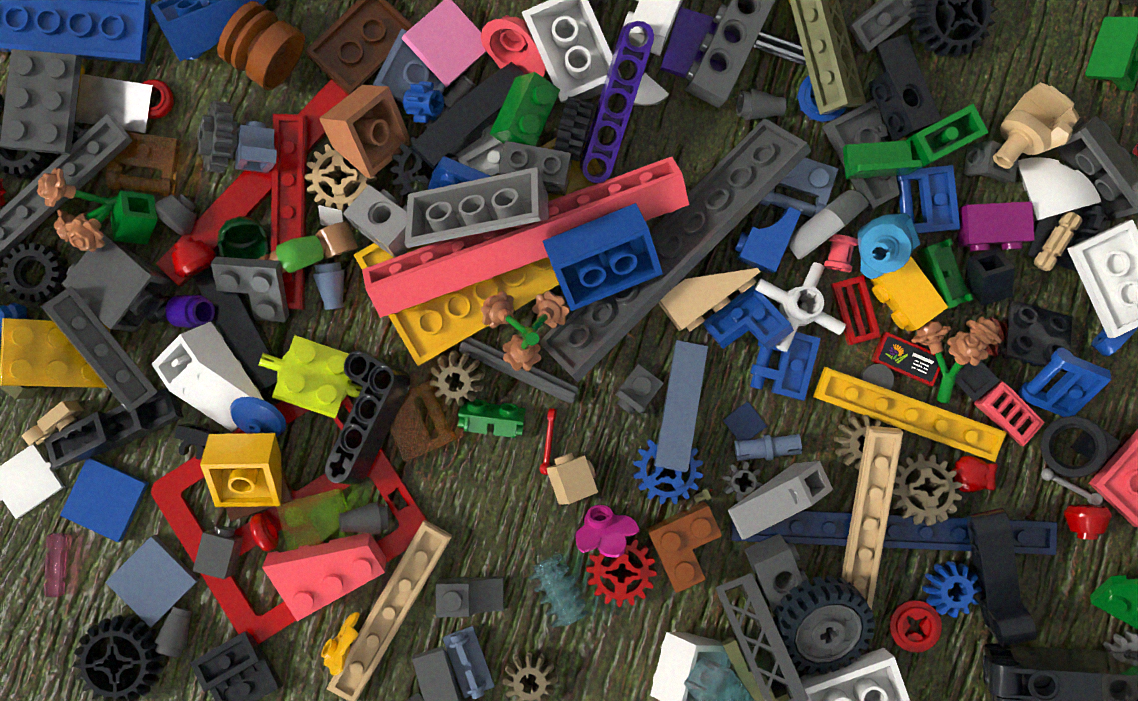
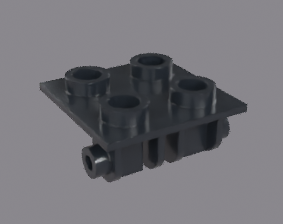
M1092 206V209L1083 207L1071 211L1082 218V223L1077 231H1073L1074 235L1061 256L1056 257L1058 261L1055 265L1078 272L1068 252V248L1103 232L1108 218V214H1105L1106 208ZM1064 213L1038 220L1034 231L1035 240L1030 243L1028 256L1036 258L1039 252L1042 253L1044 251L1042 247L1054 228L1059 226L1058 222Z
M1010 300L1006 342L1002 341L999 344L997 353L1002 354L1004 359H1019L1022 364L1030 362L1032 367H1045L1051 361V355L1058 348L1062 347L1071 352L1072 317ZM1061 369V370H1060V371L1065 372V373L1068 372V371H1066V370H1064V369Z

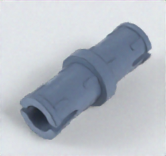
M800 434L780 437L763 435V438L734 441L737 462L757 458H765L768 461L773 460V457L802 454Z

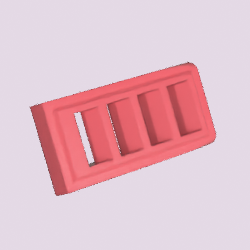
M1002 380L974 402L978 409L1023 447L1045 423ZM1002 395L1005 399L995 408L993 404ZM1011 403L1014 407L1003 417L1001 413ZM1020 411L1022 416L1012 426L1009 422ZM1029 419L1032 424L1021 435L1018 430Z

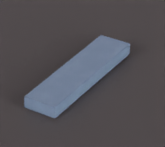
M679 340L675 342L654 466L682 472L688 471L708 346Z

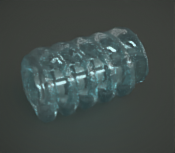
M562 553L549 556L533 565L532 568L535 571L528 577L529 581L540 580V583L534 589L535 592H546V595L540 600L541 604L551 603L552 605L546 611V616L557 615L558 617L551 624L552 628L570 625L590 612L588 610L582 611L586 606L585 599H576L581 592L578 587H571L575 582L574 577L571 575L564 576L569 570L568 565H557L563 559Z

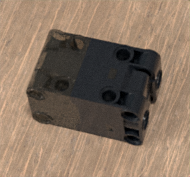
M999 643L984 644V685L987 686L990 692V701H1138V651L1119 652L1026 646L1001 647Z

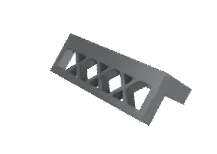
M72 286L41 306L128 412H132L157 393V390Z
M750 573L716 587V592L763 700L772 701L769 689L772 681L775 680L783 684L790 697L788 701H809L753 574ZM740 587L746 600L744 609L731 605L725 592ZM734 612L741 614L739 622L737 621ZM745 616L755 620L760 632L757 641L743 635L741 625ZM747 643L755 646L753 653H751ZM758 648L769 652L774 663L772 673L757 667L754 659ZM761 675H764L769 678L767 686L765 685Z

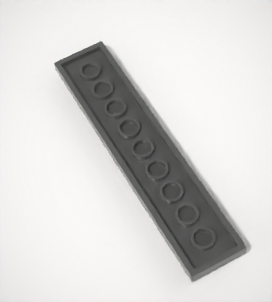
M764 118L687 194L688 206L668 213L650 231L663 272L662 275L576 310H570L566 315V323L564 325L558 324L555 328H552L538 343L579 382L811 152L808 143Z

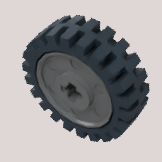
M821 576L814 577V584L812 585L808 580L801 582L803 589L798 590L796 587H793L789 590L792 597L789 598L784 595L780 600L783 607L777 606L774 611L777 616L773 617L774 623L793 665L801 671L805 668L807 673L814 674L817 669L819 674L827 673V667H830L832 672L839 670L840 663H843L845 667L852 664L849 658L853 656L855 659H858L862 655L859 648L866 650L869 646L867 639H872L874 635L872 628H875L874 615L865 598L853 584L847 583L845 579L840 577L836 580L833 576H826L825 582Z

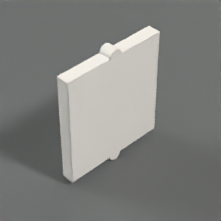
M36 443L0 466V501H4L15 519L22 517L65 487L53 470L51 462L47 461Z

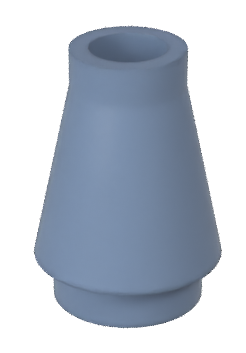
M331 262L314 265L315 273H313V277L324 302L325 310L344 307L345 269H341V263Z

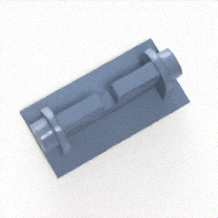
M473 625L442 637L464 698L472 696V699H477L485 694V690L495 687Z

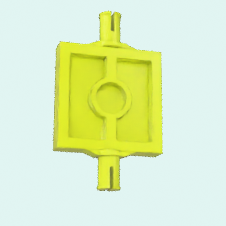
M294 335L289 351L282 359L263 352L258 365L277 371V384L272 398L332 418H336L340 404L347 395L358 398L363 388L351 383L352 380L344 372V362L349 355L348 353Z

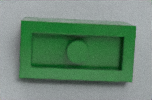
M1105 17L1103 19L1085 72L1088 79L1112 80L1120 90H1134L1138 78V17Z
M910 140L847 144L843 147L846 179L909 175L922 167V160L912 161Z

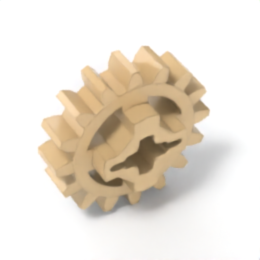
M326 144L324 145L325 154L322 155L317 151L314 152L315 157L318 159L316 163L307 162V166L313 170L312 174L305 175L307 181L313 182L307 188V191L311 194L318 193L314 201L319 205L326 201V207L334 208L336 205L337 209L341 210L343 214L346 206H350L369 185V182L377 181V177L374 175L372 178H367L357 169H350L348 160ZM330 161H332V163H331L326 169H324V167H325ZM343 171L347 178H343L341 184H339L334 179L340 177ZM322 185L332 187L334 198L325 193ZM356 186H359L358 189L352 195H350V192Z

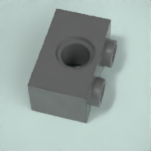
M780 533L744 549L764 600L774 617H777L774 612L776 607H783L780 601L783 596L786 595L791 598L792 595L789 590L793 587H796L798 590L803 589L801 582L808 580L804 570H798L796 562L801 560L792 542L787 544Z

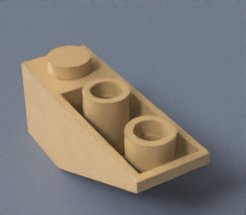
M758 268L684 279L669 291L658 304L678 331L686 327L690 332L705 321L702 315L712 308L716 313L731 301L727 296L738 289L742 294L757 283L753 277L761 271Z

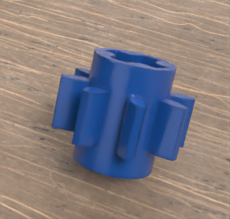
M420 81L419 84H410L411 89H408L403 97V106L406 113L414 115L413 122L427 123L428 120H436V116L441 114L444 107V98L440 90H433V82Z

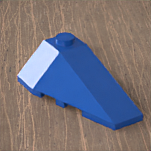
M160 0L149 6L179 61L197 59L202 56L204 51L219 42L225 25L242 5L250 1H258L263 5L267 0Z

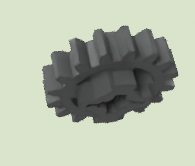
M215 100L210 102L207 115H202L201 123L198 127V154L202 155V160H204L203 167L207 172L224 173L225 167L228 166V159H233L235 148L238 145L237 120H233L232 106L227 102Z

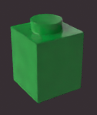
M128 191L119 192L110 216L113 241L148 244L158 220L154 195Z

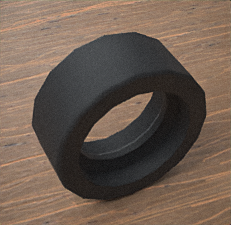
M1075 415L1061 417L1050 423L1043 432L1040 443L1042 457L1047 465L1058 474L1071 478L1087 477L1098 471L1106 461L1109 450L1106 435L1099 425L1088 418ZM1065 429H1083L1094 439L1095 453L1086 464L1082 466L1066 465L1055 455L1053 448L1054 440Z

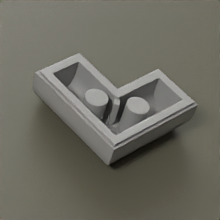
M854 190L842 193L792 233L788 244L797 259L805 257L868 207L869 201L860 192Z

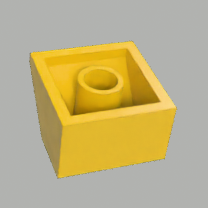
M209 434L200 466L215 507L281 506V452L276 434Z

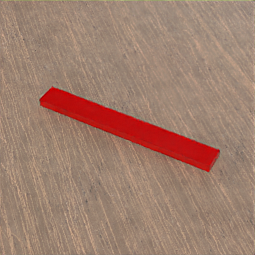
M332 80L297 114L308 116L307 155L326 136L319 118L348 96ZM272 169L268 173L244 170L195 222L192 232L182 235L176 243L192 237L194 241L202 240L216 252L219 249L217 243L218 231L225 221L238 216L249 217L272 193ZM173 245L156 265L178 286L183 287L191 277L181 278L175 275L171 254L176 249Z

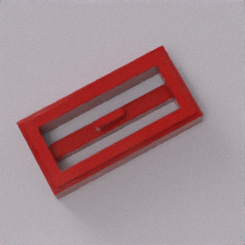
M864 275L830 284L840 320L846 324L844 334L847 345L881 337ZM853 284H857L870 329L868 334H866ZM842 287H845L846 295L848 298V302L858 333L857 337H855L844 295L842 292Z

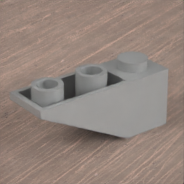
M820 461L794 463L728 509V512L741 539H746L812 506L830 493L833 488Z

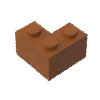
M705 502L646 528L676 593L706 580L693 549L721 537L722 534L710 507Z

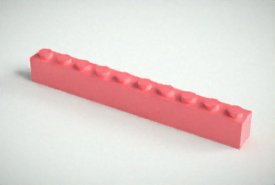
M671 156L548 201V220L439 241L362 269L365 289L380 318L398 313L403 309L428 302L433 298L453 291L461 290L466 286L491 279L496 275L521 268L537 260L548 258L543 240L632 204H637L645 222L688 206L689 201L683 174Z

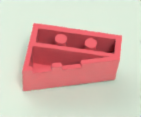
M363 533L329 540V543L299 546L295 550L280 553L278 551L269 552L262 568L295 619L299 621L384 574L387 558L372 534Z

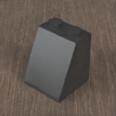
M102 232L104 234L102 240L105 242V245L102 248H97L95 252L87 250L79 261L74 262L67 270V278L63 281L62 285L66 288L72 286L96 317L108 328L137 332L147 319V316L143 313L147 302L158 293L164 296L174 281L125 243L113 241V235Z

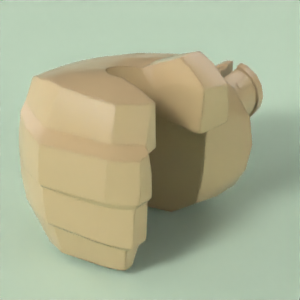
M1040 82L1022 96L1003 120L1000 131L1001 136L1006 142L994 154V161L999 166L1010 169L1021 153L1036 155L1066 144L1072 136V127L1080 118L1074 109L1075 103L1053 86Z

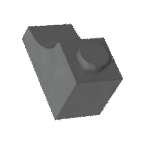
M504 576L440 577L436 583V617H469L477 613L504 611Z

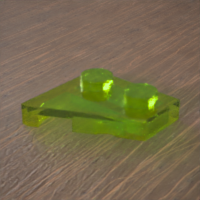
M342 487L281 503V506H276L288 551L298 549L299 546L321 544L339 528V513L347 512Z

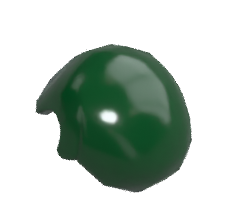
M238 216L226 220L218 231L217 243L221 257L258 259L268 254L267 232L264 225L253 217Z

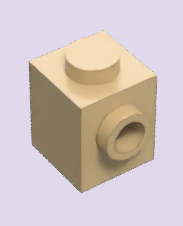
M571 452L555 458L556 464L546 468L559 505L571 504L598 493L594 482L595 470L591 462L586 460L585 455L574 457Z

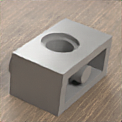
M368 185L343 214L356 230L395 258L406 254L411 248H407L404 244L407 206L399 207L396 205L397 200L384 189L379 192Z

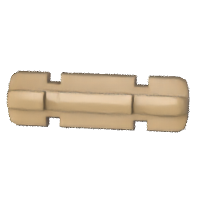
M1069 211L1063 214L1058 222L1059 226L1054 228L1042 247L1044 251L1042 253L1039 252L1035 258V266L1044 271L1053 269L1058 261L1056 257L1061 256L1074 235L1073 231H1077L1082 223V218L1076 213Z

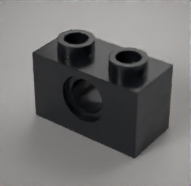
M917 61L890 69L868 83L893 141L916 134L942 120Z

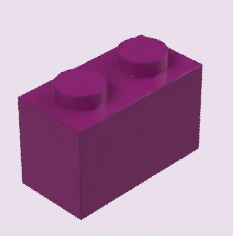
M1032 201L971 204L958 208L960 229L957 230L958 247H970V252L990 251V246L1002 245V251L1023 249L1024 243L1035 240Z

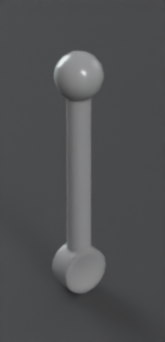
M1050 468L1042 470L1041 476L1044 480H1053L1084 496L1091 505H1100L1103 502V497L1099 493H1090L1055 475L1054 471Z

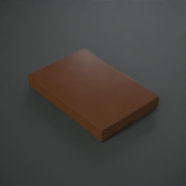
M357 0L304 52L317 67L347 95H350L361 85H367L379 73L400 30L408 31L414 25L388 0Z

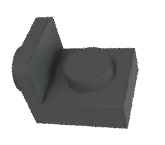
M995 141L969 144L963 174L969 177L983 175L1004 183L1015 182L1019 157L1010 169H1005L999 166L993 159L994 154L1000 150L1003 144Z
M637 364L615 393L620 398L616 404L631 415L635 410L642 414L645 411V407L663 385V382Z

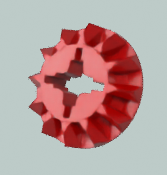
M908 600V602L902 605H897L893 615L889 616L890 628L888 630L894 642L906 651H926L936 644L941 635V618L938 612L924 601ZM908 616L916 621L921 618V622L918 625L923 635L913 630L907 631L910 627L909 620L907 619Z

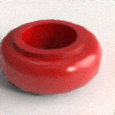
M149 79L142 82L141 84L153 85L152 92L160 91L161 93L160 103L155 107H149L148 118L159 119L166 116L174 105V94L171 88L165 82L157 79Z
M255 514L250 519L251 535L255 543L263 551L271 552L279 544L277 528L266 514Z

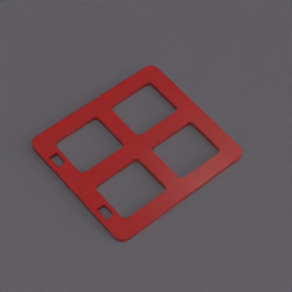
M348 395L341 402L339 409L345 405L348 412H351L354 403ZM284 401L275 405L283 414L286 426L310 411ZM337 414L336 418L333 419L342 431L344 423ZM239 428V429L235 430L234 432H232L231 434H247V433H245L244 431H242V430ZM381 447L366 477L372 479L399 522V527L395 531L377 541V544L387 558V563L407 550L423 520H428ZM196 456L158 479L151 488L153 499L193 563L196 560L202 533L205 532V529L184 498V491L205 478L200 466L202 459H196ZM323 474L299 490H294L290 486L294 499L281 503V506H272L263 513L274 522L278 532L282 529H288L299 546L324 544L326 541L312 521L310 513L313 509L351 485L331 482L326 474ZM396 488L408 505L401 510L397 509L389 496ZM250 521L235 530L234 534L244 536L239 556L257 546L251 535ZM201 574L237 633L241 634L244 631H248L258 644L296 621L284 601L268 612L258 614L233 575L226 579Z

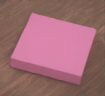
M443 0L401 38L446 87L487 52L482 46L479 29L452 0Z

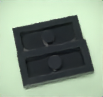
M244 631L190 663L203 692L210 690L215 701H258L283 687L273 665L248 631Z

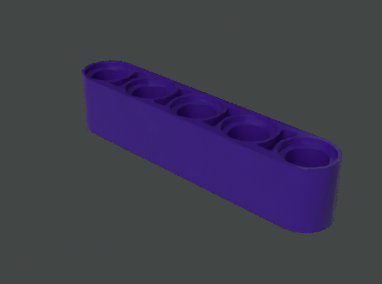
M644 21L627 23L622 28L580 160L581 172L593 183L604 182L612 173L653 45V29ZM634 27L642 29L645 35L643 43L638 47L633 46L628 38L631 29ZM629 60L634 66V73L632 77L624 80L619 76L618 67L621 62ZM620 93L623 96L624 105L619 111L612 112L608 108V99L612 94ZM603 126H611L614 131L613 139L609 143H600L597 137L599 129ZM594 158H601L604 162L602 172L597 175L588 173L587 166L589 161Z

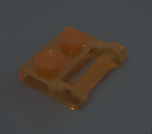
M126 132L133 141L108 163L106 173L107 188L120 190L121 187L159 192L161 196L165 197L171 194L175 195V179L181 141L174 138ZM123 165L162 171L161 180L123 175Z
M430 381L408 390L390 427L404 462L457 440L454 430H450L433 390L436 388L430 385ZM420 396L424 400L439 437L432 440L414 400Z

